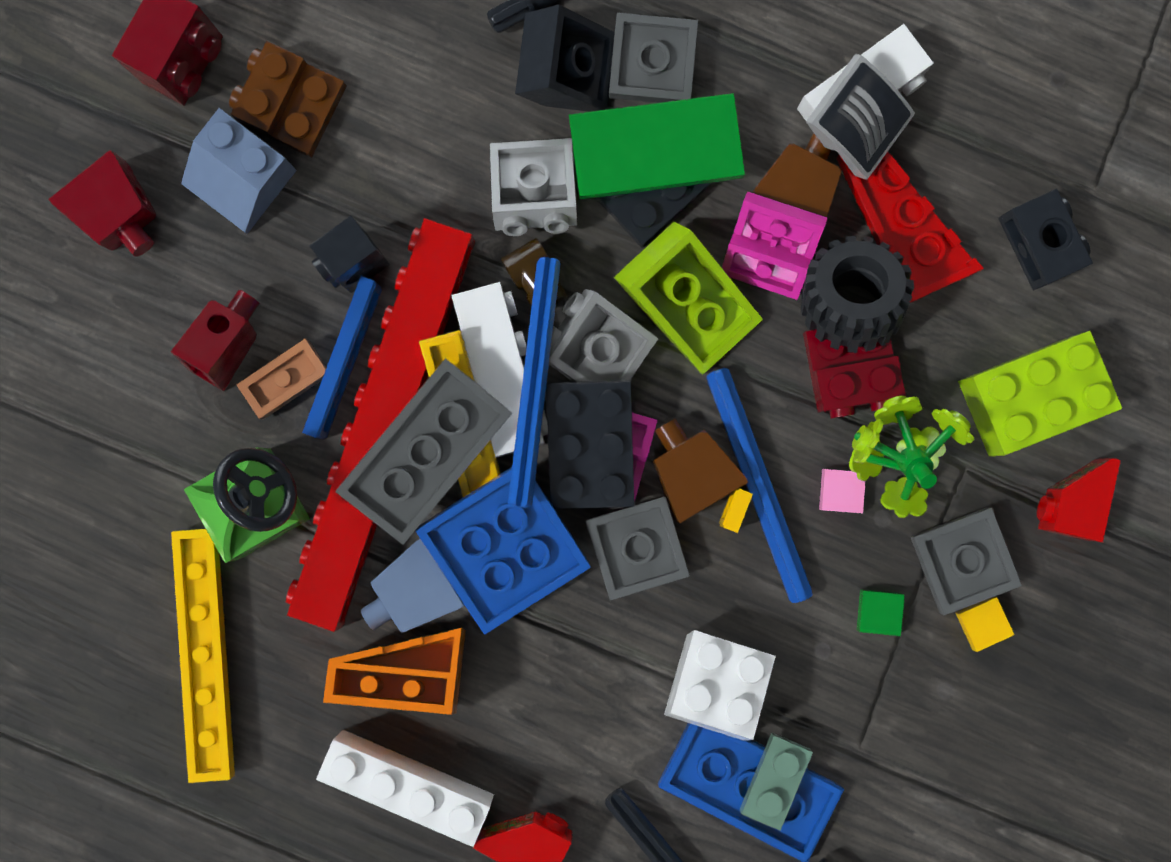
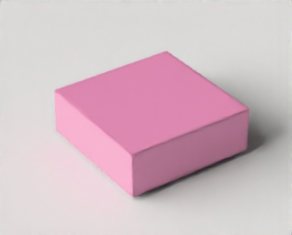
M822 469L819 510L863 513L865 481L859 480L857 473L852 471Z

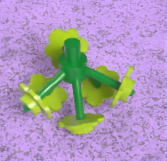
M896 396L887 400L883 404V408L874 413L876 421H871L868 426L863 425L854 435L852 442L854 450L849 461L850 470L857 473V478L861 481H866L869 476H878L882 466L903 472L906 477L900 478L898 482L888 481L885 484L884 489L886 492L882 494L880 499L881 504L885 508L894 510L895 514L900 518H905L909 514L913 516L925 514L927 510L925 501L928 497V492L925 489L933 487L937 482V477L932 471L938 467L939 457L943 456L946 452L944 443L951 436L962 445L972 443L975 440L969 432L971 427L969 421L962 414L954 410L949 412L946 409L941 411L935 409L931 413L933 418L939 423V427L943 430L941 434L933 427H926L921 431L918 428H910L907 420L912 418L913 414L922 410L918 397ZM892 422L898 423L903 435V439L897 443L896 450L880 443L879 433L883 425ZM916 482H918L923 488H918V484Z

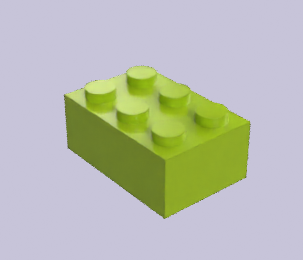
M1091 331L1070 336L958 381L988 456L1008 455L1122 409Z

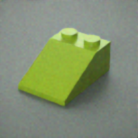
M676 222L668 226L614 277L641 310L702 375L763 320L690 229Z

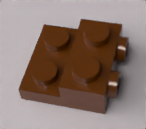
M266 41L263 49H254L248 59L247 70L251 73L245 85H237L231 93L229 106L233 110L230 115L241 125L312 158L347 85L343 80L307 64L304 58Z

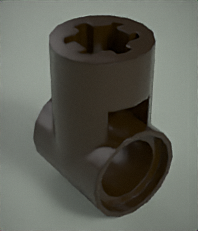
M537 238L501 258L518 290L522 288L527 294L526 299L531 307L537 262L541 257H548ZM558 282L556 304L567 297L560 282Z

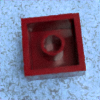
M143 0L111 56L142 84L184 106L188 98L193 97L199 90L202 81L201 75L208 63L217 58L221 50L223 35L201 8L189 0Z

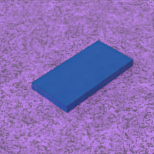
M688 723L657 783L658 787L802 862H808L844 788L834 781L806 768L782 829L779 831L744 816L740 812V807L766 746L754 740L743 741Z

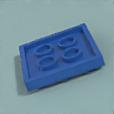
M512 467L425 521L415 530L484 635L591 568L590 563L536 479L531 507L518 508L509 505L508 498Z

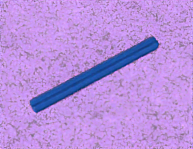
M541 257L538 260L534 282L508 498L509 505L518 508H529L533 503L561 265L558 259Z
M728 368L718 369L709 373L706 379L740 470L748 480V483H746L748 492L753 494L751 500L788 599L791 603L805 601L812 597L811 586L730 370Z

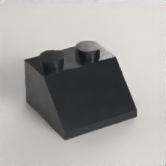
M561 5L525 13L515 94L546 107L586 112L607 110L615 32Z

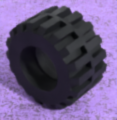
M855 236L846 237L845 243L842 244L837 239L829 243L828 250L821 248L816 253L815 260H811L808 266L801 296V314L806 316L805 325L809 330H817L815 337L819 341L823 342L825 339L831 341V348L839 350L840 345L847 346V352L857 353L858 347L862 346L866 352L874 350L877 342L883 346L890 341L892 334L896 335L901 327L912 299L914 280H910L912 271L909 265H901L904 257L898 251L893 254L889 252L890 245L883 241L879 246L872 243L874 238L864 237L863 241H856ZM843 286H858L870 292L876 301L868 304L853 303L841 297L836 289Z

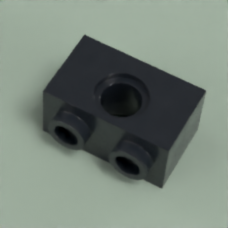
M1057 188L1011 209L998 218L1033 291L1093 264L1090 258L1091 250L1089 243L1082 234L1078 233L1072 221L1073 213L1071 206L1064 197L1060 196ZM1043 230H1047L1053 235L1055 241L1053 248L1046 245L1043 241Z
M351 215L309 245L317 256L311 262L321 276L335 288L341 285L350 293L356 290L361 276L371 279L390 265L366 231Z

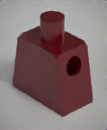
M111 150L48 199L53 206L92 240L111 251L118 249L124 244L134 257H138L149 251L154 245V241L143 228L155 219L156 212L130 165Z
M242 290L236 292L227 307L215 300L209 301L173 347L171 353L188 371L224 392L256 340L257 333L250 324L249 319L260 303Z

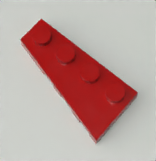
M889 152L885 154L867 180L855 176L841 156L838 155L836 158L876 244L880 246L883 241L890 245L889 252L893 254L898 251L904 257L901 265H909L912 271L910 280H914V290L910 303L984 269L975 257L972 259L961 246L960 242L962 241L951 228L948 229L934 213L933 210L935 208L925 196L922 198L909 182L910 177Z

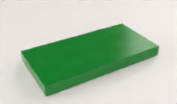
M734 93L569 114L580 200L743 179L745 176Z

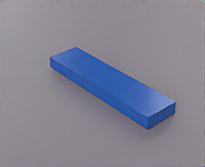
M363 276L359 279L302 433L319 439L328 437L382 292L381 287L374 280Z

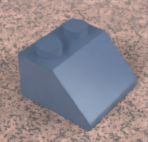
M218 108L193 140L181 184L248 234L297 170L281 154Z

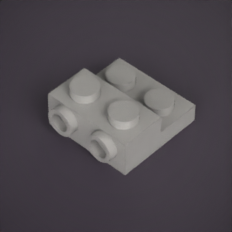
M572 138L490 143L492 214L495 231L503 230L506 235L521 236L529 228H544L549 233L559 234L567 231L569 226L577 225Z
M584 289L582 294L575 292L567 300L563 307V313L567 316L558 329L553 326L549 365L575 382L631 380L658 338L597 292Z

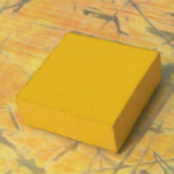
M739 488L730 493L719 521L720 527L738 533L752 498V493Z
M995 596L955 612L968 642L975 652H979L1014 635L1000 602Z

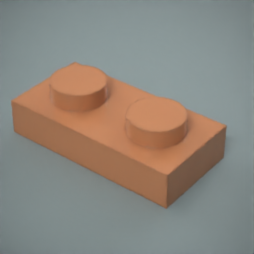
M303 339L236 385L257 417L264 420L322 381L327 367L310 341Z

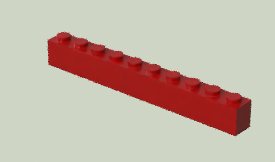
M425 218L421 229L416 227L412 232L408 251L412 252L408 267L402 266L395 282V290L399 291L394 306L388 305L381 323V328L385 329L381 345L375 344L369 356L368 367L372 368L367 384L361 383L355 396L354 406L358 407L354 423L348 422L345 426L340 445L345 447L340 462L335 461L328 474L327 485L331 486L326 501H320L316 509L313 524L318 526L313 541H306L300 555L299 563L304 565L299 580L294 579L287 592L286 603L290 604L287 613L289 617L333 632L339 630L344 625L378 525L335 491L429 378L419 341L443 335L454 306L451 295L458 294L475 245V240L470 233Z

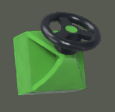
M257 447L236 450L228 454L219 463L215 472L184 489L225 563L242 559L310 520L297 496L296 483L290 470L273 454L271 448Z

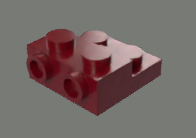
M817 330L805 331L803 333L818 413L830 411L831 419L856 414L854 406L870 404L871 411H877L883 408V404L887 400L896 396H906L899 357L893 354L891 338L883 346L877 342L874 350L866 352L862 346L858 347L857 353L847 352V346L840 345L839 350L831 348V341L825 339L823 342L819 341L815 337Z

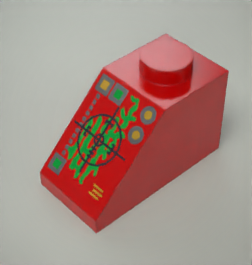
M1114 458L1094 459L1048 488L1046 495L1040 499L1037 507V518L1040 520L1038 529L1082 540L1103 542L1121 460Z
M535 811L481 828L473 849L497 862H562L572 843V830L568 829V823L561 817L553 813H546L544 816Z

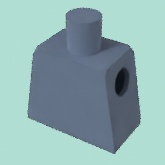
M419 539L371 582V586L379 598L363 607L361 614L372 630L377 629L392 619L399 631L403 633L463 607L464 603L422 540Z

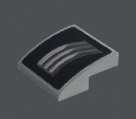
M855 54L807 119L806 123L825 148L837 151L855 176L867 180L915 115V112L895 86L862 55Z

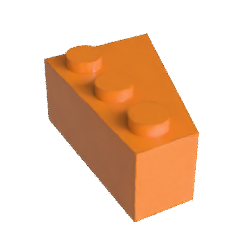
M458 628L393 645L330 658L328 661L323 703L456 714L466 630Z

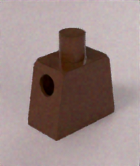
M813 133L805 149L789 143L752 193L827 217L841 175V169L827 161L832 150L825 148Z
M676 418L655 430L667 452L654 459L653 464L673 516L678 523L685 521L748 483L744 474L705 430L688 439Z

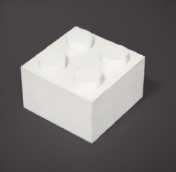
M696 630L690 632L686 636L664 715L743 741L753 740L775 656Z

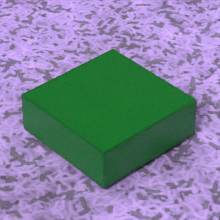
M860 589L857 631L901 636L904 594Z

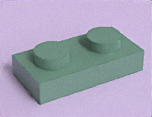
M771 733L740 807L741 814L781 831L813 754L811 749Z

